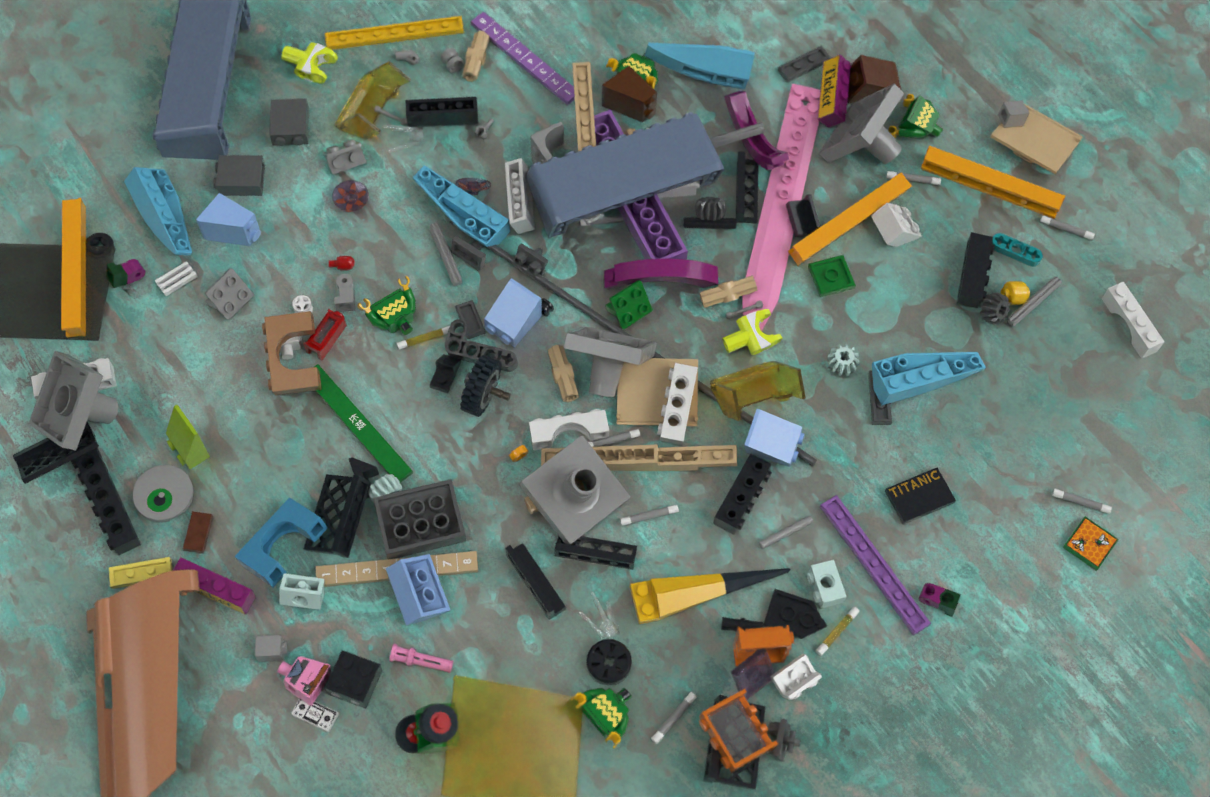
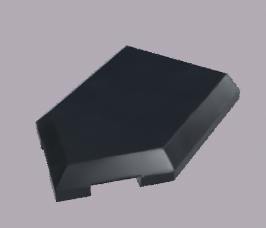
M774 589L763 624L764 627L783 626L785 628L786 625H789V632L793 631L794 637L800 639L827 627L813 601Z

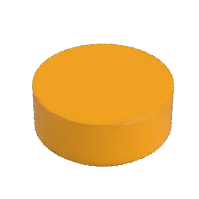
M521 445L509 454V458L512 462H517L528 454V449L525 445Z

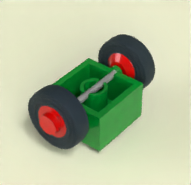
M455 703L429 704L416 710L415 714L404 717L398 723L395 730V738L399 747L408 753L418 754L440 753L457 747L459 732L457 731L458 712L455 709Z

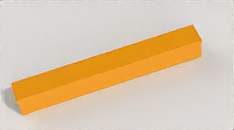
M930 145L921 167L924 171L1055 219L1065 199V195Z
M900 172L793 245L788 250V253L797 266L801 265L865 221L884 204L891 203L912 187V184Z
M81 198L62 200L61 330H66L67 338L86 336V206Z

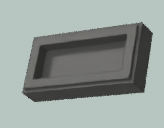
M473 300L455 306L459 319L463 320L468 327V339L486 334Z

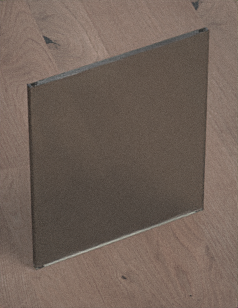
M0 243V338L99 341L109 281L106 278V265L113 262L116 251L115 247L109 246L105 252L93 254L86 246V336L67 338L66 330H61L62 245ZM90 246V248L94 251H100L105 246Z

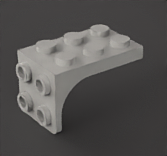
M562 122L552 124L548 128L537 131L530 136L533 164L548 162V159L552 158L550 151L564 143V125Z

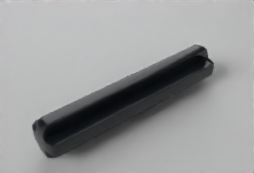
M684 217L683 227L735 229L737 227L736 218H721L720 220L708 221L698 217Z

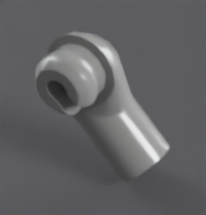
M412 50L395 52L396 60H406L412 65H416L420 61L419 56Z

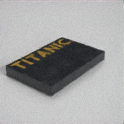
M938 467L885 489V493L903 525L956 502Z

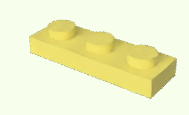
M165 557L109 567L110 587L115 589L132 586L156 575L173 571L172 559Z

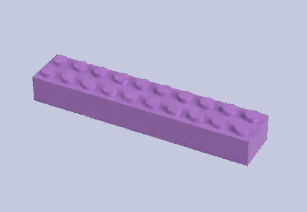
M611 109L594 115L596 146L604 140L613 141L616 140V137L624 134ZM658 195L618 207L644 259L687 260L688 250Z

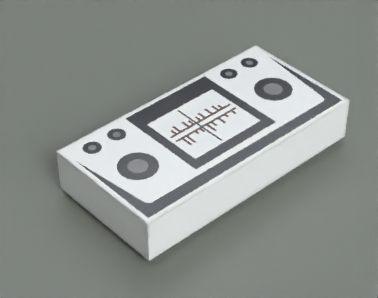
M299 698L291 715L329 733L339 713L315 701L310 706Z

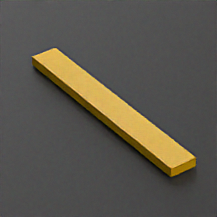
M462 16L328 32L325 33L326 47L336 50L464 33Z

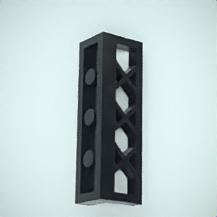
M738 151L736 168V220L739 223H757L758 163L754 159H745V152ZM745 165H754V170L749 173L745 169ZM748 178L754 182V185L750 188L745 185V181ZM748 193L754 198L750 203L745 200V196ZM749 209L754 213V217H744V212Z
M558 536L555 544V557L630 570L634 568L637 551L636 545L584 536L573 542L574 545L561 543L562 539ZM590 543L594 549L581 547V545ZM604 546H608L611 548L613 552L599 549H601ZM624 549L631 550L632 555L621 554L619 552H621Z
M522 543L514 549L511 545L505 548L507 558L547 618L550 620L565 611L566 606L525 545Z

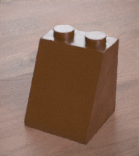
M860 55L851 64L847 103L852 104L894 83L901 90L896 63Z
M630 66L602 84L603 107L642 123L655 115L657 92Z

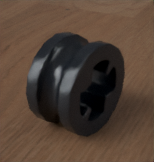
M542 298V315L547 317L550 314L549 311L552 312L554 307L547 299Z

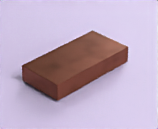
M192 511L183 545L184 551L204 553L213 519L212 514Z

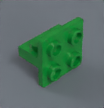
M640 280L610 297V302L605 305L607 311L617 317L622 329L629 327L653 311Z

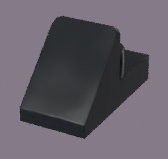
M445 354L437 359L435 362L436 371L430 382V388L448 394L461 359Z
M353 457L348 458L354 475H360L368 481L369 478L379 475L376 466Z

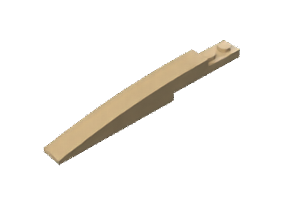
M658 445L592 447L610 471L699 470V467L737 466V445L658 448ZM564 448L541 449V466Z

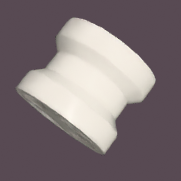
M300 295L294 298L292 306L295 313L308 311L313 313L311 301L307 296Z

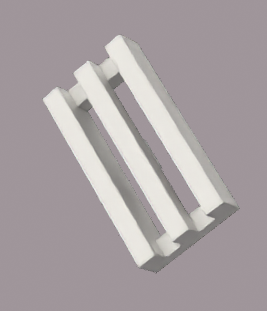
M186 261L156 279L155 282L163 294L168 296L198 276Z

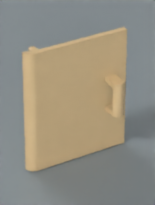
M1025 104L1029 110V116L1023 126L1004 128L1001 122L990 137L1014 151L1013 154L1031 164L1034 162L1056 174L1080 143L1083 136Z
M651 358L640 365L624 362L617 386V425L659 426V423L663 424L664 417L661 416L662 407L667 405L668 398H664L666 387H670L672 381L668 379L670 368L674 369L675 363L698 367V359ZM698 370L687 426L697 427ZM683 382L675 384L678 389L686 387ZM679 400L672 401L674 407L679 408L682 406ZM674 418L668 420V423L671 426H677L679 424L678 421Z

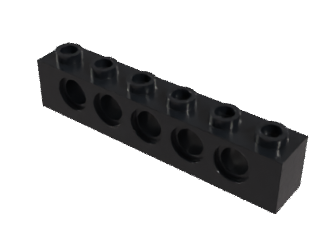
M98 447L72 460L74 468H78L80 471L77 476L81 484H85L87 487L85 494L88 500H92L95 505L92 507L95 516L100 517L102 521L99 523L103 534L107 533L109 537L106 542L110 550H115L118 555H121L140 546L139 538ZM93 463L91 467L86 468L88 464ZM100 479L97 484H93L95 480ZM107 495V498L105 500L100 501V499L103 496ZM115 512L113 516L107 517L109 513ZM122 528L120 533L114 534L117 529Z

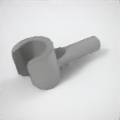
M490 118L485 126L477 127L475 130L476 135L478 136L480 132H483L481 136L482 139H485L487 137L486 131L494 120Z

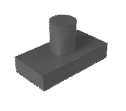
M458 236L452 239L451 253L479 271L484 267L486 254L480 251L483 248V244L477 240L469 244Z

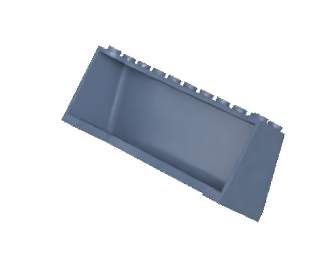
M179 0V12L176 13V26L173 27L174 38L170 42L171 54L167 57L168 69L164 72L165 84H162L161 88L162 99H159L160 110L159 114H156L157 126L153 130V139L156 140L157 149L160 150L162 157L218 160L219 155H228L229 143L222 124L239 27L241 24L242 30H249L251 13L247 0Z
M690 112L685 114L683 118H672L662 125L660 123L653 124L649 127L650 129L644 131L643 129H638L631 135L626 136V134L616 137V140L613 141L604 140L595 147L589 145L582 148V151H571L566 153L564 157L558 158L556 156L548 159L546 163L541 164V162L532 164L528 170L526 180L548 238L566 233L569 224L696 181H700V187L715 183L724 171V167L698 114Z

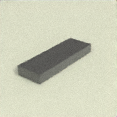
M820 46L779 66L778 71L788 83L822 66L823 61L831 57Z
M869 371L872 425H891V403L881 405L873 389L872 371Z

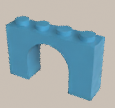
M289 497L234 557L245 569L271 587H274L283 578V574L287 573L278 561L270 557V550L274 542L284 534L297 532L315 543L328 527L318 515Z

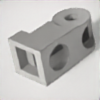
M341 274L336 279L339 290V297H334L336 311H355V290L352 277L348 274Z

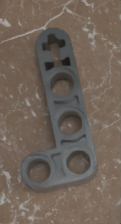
M456 319L451 323L445 341V349L449 356L476 363L482 355L487 356L493 353L495 354L494 359L502 364L501 370L511 372L517 368L518 361L512 351L467 340L469 330L466 323L461 319ZM457 327H464L461 333H455ZM453 344L459 345L456 351L450 350ZM470 349L477 350L473 356L468 355V351ZM509 358H511V359H512V362H509V364H506L505 361H508Z

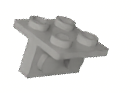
M352 139L343 142L344 146L338 147L335 145L326 148L327 152L323 154L327 159L332 175L366 163L360 142Z
M229 268L205 291V295L208 297L205 302L209 307L218 309L229 320L254 294L232 268Z

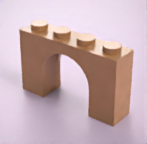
M311 311L264 317L265 323H262L263 334L267 337V342H264V349L269 357V360L266 361V368L271 376V379H268L269 390H272L275 396L322 390L320 371L317 367L292 370L284 367L279 358L280 349L288 339L315 334L314 316Z

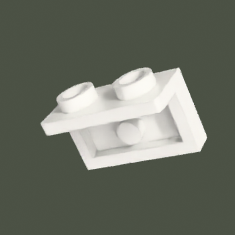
M801 654L770 676L781 696L788 700L797 699L801 696L802 691L806 688L814 687L818 680L822 678L821 674L814 670L805 654Z

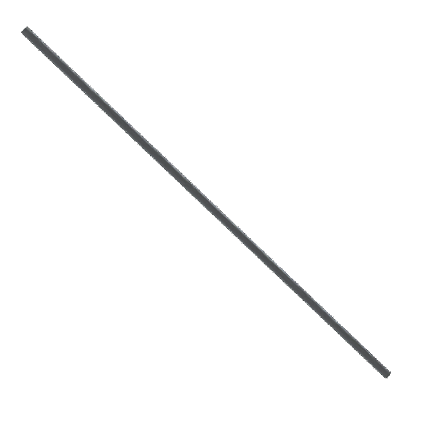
M497 245L487 247L610 331L631 336L539 273L535 276L530 275L527 271V265L523 264L518 267L513 264L514 257ZM655 352V355H654L653 358H664V357L661 356L660 354H658L657 352ZM698 380V390L749 424H752L754 417ZM797 447L798 457L814 466L817 459Z

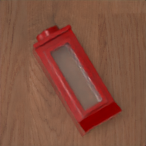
M328 309V312L315 329V334H312L303 343L306 353L310 354L312 350L317 352L321 361H323L347 326L344 315L338 311L334 312Z

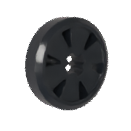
M601 640L595 643L587 654V670L590 676L600 684H618L628 676L631 670V654L628 648L617 640ZM605 659H613V666L610 667L609 664L604 665Z

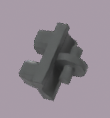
M521 243L514 256L513 264L518 267L523 264L527 265L528 273L535 276L538 273L540 275L545 274L548 260L542 256L543 250L541 248H537L534 251Z
M780 719V722H770L768 727L769 735L777 736L776 741L778 745L766 754L775 757L780 762H784L786 752L792 753L793 747H799L801 743L800 740L795 738L796 732L790 731L791 725L787 723V719Z

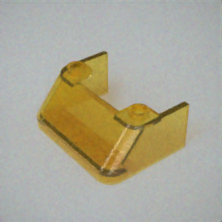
M390 61L367 72L359 81L334 126L340 131L365 140L372 139L381 132L374 124L380 112L376 113L374 111V107L379 106L383 109L387 100L398 96L400 86L410 82L411 79Z
M777 361L765 362L710 381L711 390L723 414L737 421L741 420L740 413L743 412V407L770 398L778 399L780 402L788 401L792 396L800 399L806 398L801 369Z

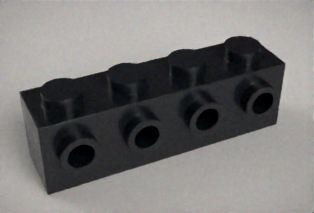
M477 97L405 100L408 127L478 124Z
M971 232L966 245L956 304L979 308L981 302H983L982 300L986 299L987 291H984V287L988 285L989 275H987V270L990 271L992 260L989 257L993 254L995 247L992 244V236Z
M750 453L716 513L713 521L714 525L733 535L737 529H742L746 521L743 519L745 514L751 513L754 507V503H752L754 498H759L763 491L761 485L764 481L768 482L772 474L770 471L771 463Z

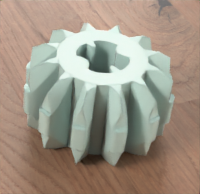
M839 344L836 348L831 349L827 359L829 361L828 367L833 368V373L838 371L839 376L843 373L848 376L850 372L854 373L860 361L858 359L859 353H854V347L849 349L847 344L844 347Z
M386 474L384 477L381 476L378 480H375V483L370 486L368 491L372 502L374 503V497L402 491L400 481L393 474Z

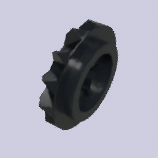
M95 233L86 239V254L96 260L99 258L105 259L114 248L113 239L106 233ZM101 241L103 247H100V250L98 251L96 247L99 246Z

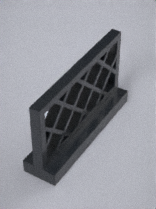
M86 422L76 450L62 448L47 437L14 454L13 458L17 463L24 484L99 447L89 423Z
M326 474L315 514L321 519L324 517L325 524L330 529L331 534L326 538L321 535L319 537L321 542L316 546H312L313 541L307 538L304 550L349 558L371 484L370 481L360 475L349 477ZM334 480L338 485L330 491L331 481ZM351 482L350 488L346 492L344 486ZM340 490L342 496L335 501L333 495ZM330 498L332 504L324 509L325 502ZM345 501L344 508L340 511L338 505ZM335 509L337 514L329 519L327 514ZM340 519L338 528L334 530L332 524ZM334 538L332 548L329 549L327 543Z
M717 696L714 699V705L727 699L728 696ZM734 703L732 705L736 706L741 714L733 719L728 712L729 707L713 715L711 722L723 743L724 739H726L725 746L729 744L736 753L732 758L734 759L738 756L742 760L744 759L741 755L742 752L749 748L754 753L761 749V743L757 736L756 740L750 743L744 735V732L750 729L751 726L742 731L735 720L741 717L743 713L738 704ZM749 703L750 706L754 705L759 711L758 720L763 724L766 706ZM731 723L739 733L732 739L726 733V727ZM709 736L704 782H717L755 790L760 757L744 765L745 767L740 771L732 772L733 776L729 779L721 778L722 756L718 750L712 747L710 743L711 737ZM739 736L747 745L740 752L732 742ZM747 769L751 775V783L743 782L738 774Z

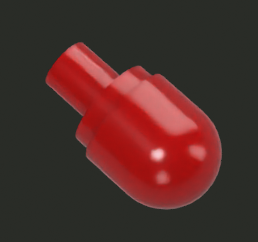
M351 256L337 257V260H329V267H337V270L340 271L351 270L355 266V260Z

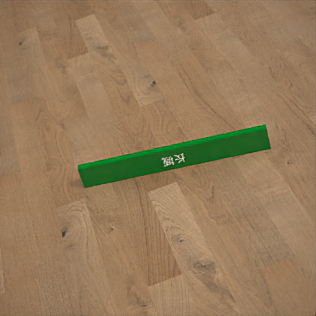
M315 365L314 367H317L320 371L322 389L315 391L389 475L393 474L400 481L399 483L413 474L411 468L320 365Z

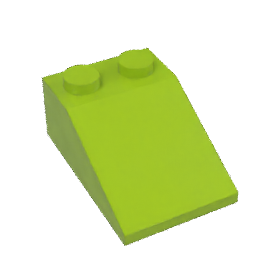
M178 404L175 405L166 430V435L169 439L166 442L172 451L176 449L179 453L176 457L182 466L186 464L189 469H192L210 456L197 431Z

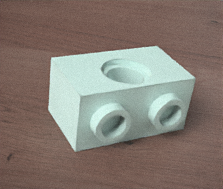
M834 560L811 565L807 573V579L809 584L813 585V597L815 602L819 603L820 609L844 603L846 594ZM821 582H827L830 587L824 588Z
M283 574L279 589L280 605L320 610L324 597V579Z

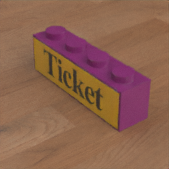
M841 55L823 61L818 120L828 128L843 123L846 120L851 63Z
M180 557L173 571L197 570L199 591L195 592L245 615L256 598L252 589Z

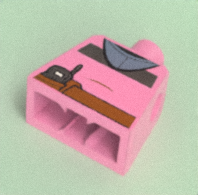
M301 656L296 659L293 665L283 661L278 669V673L286 676L284 678L285 688L310 706L316 701L332 673L329 664Z

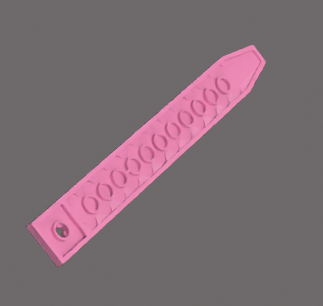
M792 84L777 144L778 150L788 152L789 160L783 161L784 165L771 170L746 277H754L757 291L742 296V309L755 305L757 301H762L763 307L743 312V316L763 309H769L772 314L778 303L789 256L788 250H790L794 234L786 204L789 201L802 199L819 124L818 111L821 89ZM802 101H807L809 103H807V105H803ZM770 316L760 323L761 331H763Z

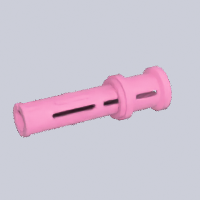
M395 643L389 658L390 662L406 663V666L415 664L451 673L453 667V660L419 653L412 647L407 649L399 647ZM424 660H429V661H433V662H437V663H441V664L439 665V664H435V663H430V662H426V661H424Z

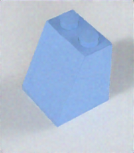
M220 193L196 219L203 238L209 241L250 246L254 241L258 240L261 234L255 214Z
M511 278L484 318L485 329L491 335H497L504 344H510L515 348L542 317L541 298Z
M756 409L744 445L747 454L751 453L757 457L791 467L792 462L796 463L799 453L796 449L798 444H802L805 434L802 433L801 426Z

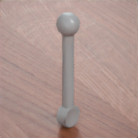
M379 106L374 107L376 113L380 112L401 122L403 126L407 125L406 118L401 119L382 110Z
M757 301L755 305L735 312H727L726 318L731 319L734 315L754 308L761 309L763 302Z

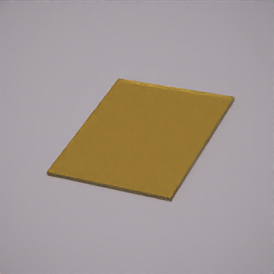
M455 675L453 678L451 708L457 715L458 729L454 737L447 741L441 796L576 797L582 724L581 707L575 708L578 705V701L575 699L571 700L573 696Z

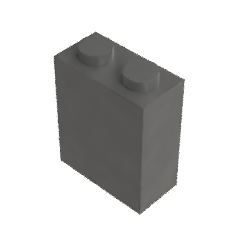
M307 99L271 100L270 139L272 145L308 144L309 107Z
M219 155L218 162L215 163L217 177L213 180L214 189H217L218 194L220 193L224 196H263L265 162L262 155Z

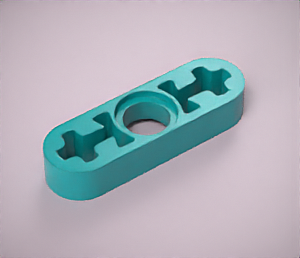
M997 233L993 236L992 244L995 245L994 251L1032 267L1040 264L1043 254L1039 249L1002 233ZM1012 247L1020 248L1021 253L1013 252Z

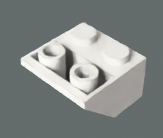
M886 203L871 215L887 245L898 247L922 237L919 232V226L911 219V213L906 207Z

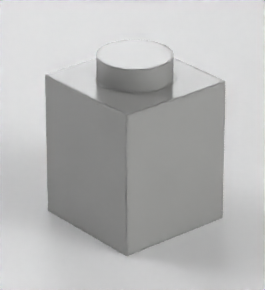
M1023 100L1004 102L998 116L1004 128L1023 126L1029 116V110Z
M281 635L256 636L255 657L258 662L284 661V654H287V642H284Z

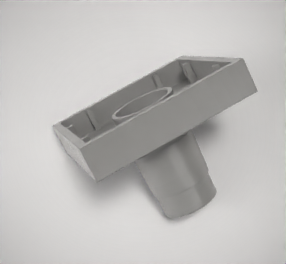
M894 83L852 103L846 112L845 122L837 125L819 154L829 163L859 149L866 148L883 164L891 162L900 153L902 146L883 125L904 93Z
M583 326L567 333L564 348L592 354L593 362L589 392L600 396L615 397L623 363L628 362L640 365L653 358L657 342Z
M54 351L28 424L60 447L76 450L86 422L112 423L118 412V402L116 398L98 393L103 375L69 354Z
M583 435L519 483V486L562 541L569 545L631 498ZM575 478L582 480L588 491L580 490L575 484Z

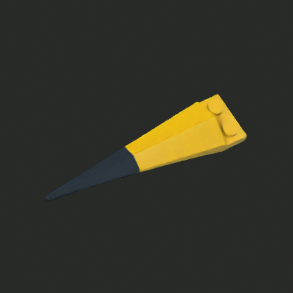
M791 569L655 578L632 583L629 588L638 623L643 624L659 621L725 594L786 574Z

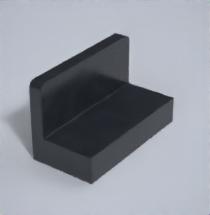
M811 194L806 195L802 200L789 201L786 204L795 238L806 237L820 228Z

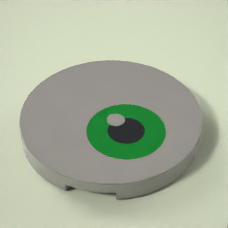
M159 465L148 469L138 478L133 489L135 507L143 517L154 522H168L185 513L194 497V488L189 476L182 469L172 465Z

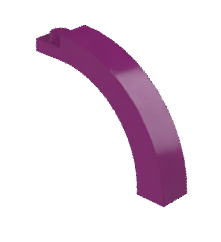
M737 91L724 96L736 130L758 124L745 91ZM763 133L741 140L752 158L766 170L784 165L783 161L789 160L788 152L780 151L772 146Z
M685 259L636 260L615 264L614 268L604 270V288L606 289L630 285L637 280H640L642 283L680 282L701 288L719 284L717 266Z

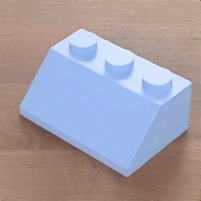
M430 554L401 559L386 568L406 625L419 623L450 611Z

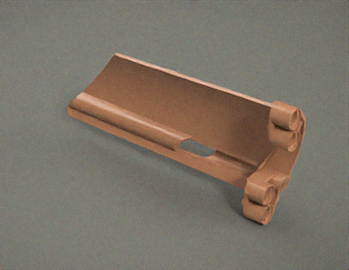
M176 570L156 575L129 586L111 597L96 601L94 608L86 611L87 633L93 631L101 797H149L176 772L179 595L186 596V593L199 591L197 570ZM106 673L111 674L113 707L110 709L105 708L104 674Z

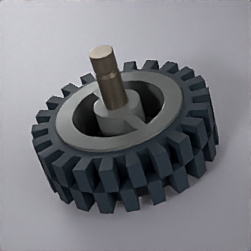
M482 355L476 361L472 372H468L464 380L466 387L461 394L460 403L462 411L479 417L485 412V408L488 407L492 395L507 401L510 399V393L496 388L502 367L500 361L486 355Z

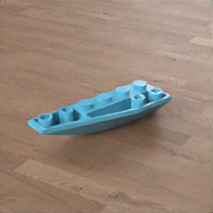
M648 43L645 52L646 57L678 73L705 82L744 90L749 81L755 52L729 46Z
M424 165L413 176V180L458 229L484 246L489 247L500 244L511 232L509 219Z
M134 167L124 182L143 219L157 238L175 255H191L192 250L179 197L166 171L163 169Z
M978 352L905 353L872 363L873 389L881 405H885L949 385L985 370L986 366Z

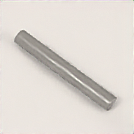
M809 515L760 541V547L764 549L813 523L812 517Z

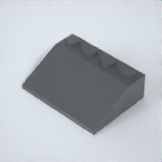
M452 479L373 498L387 559H396L466 542Z

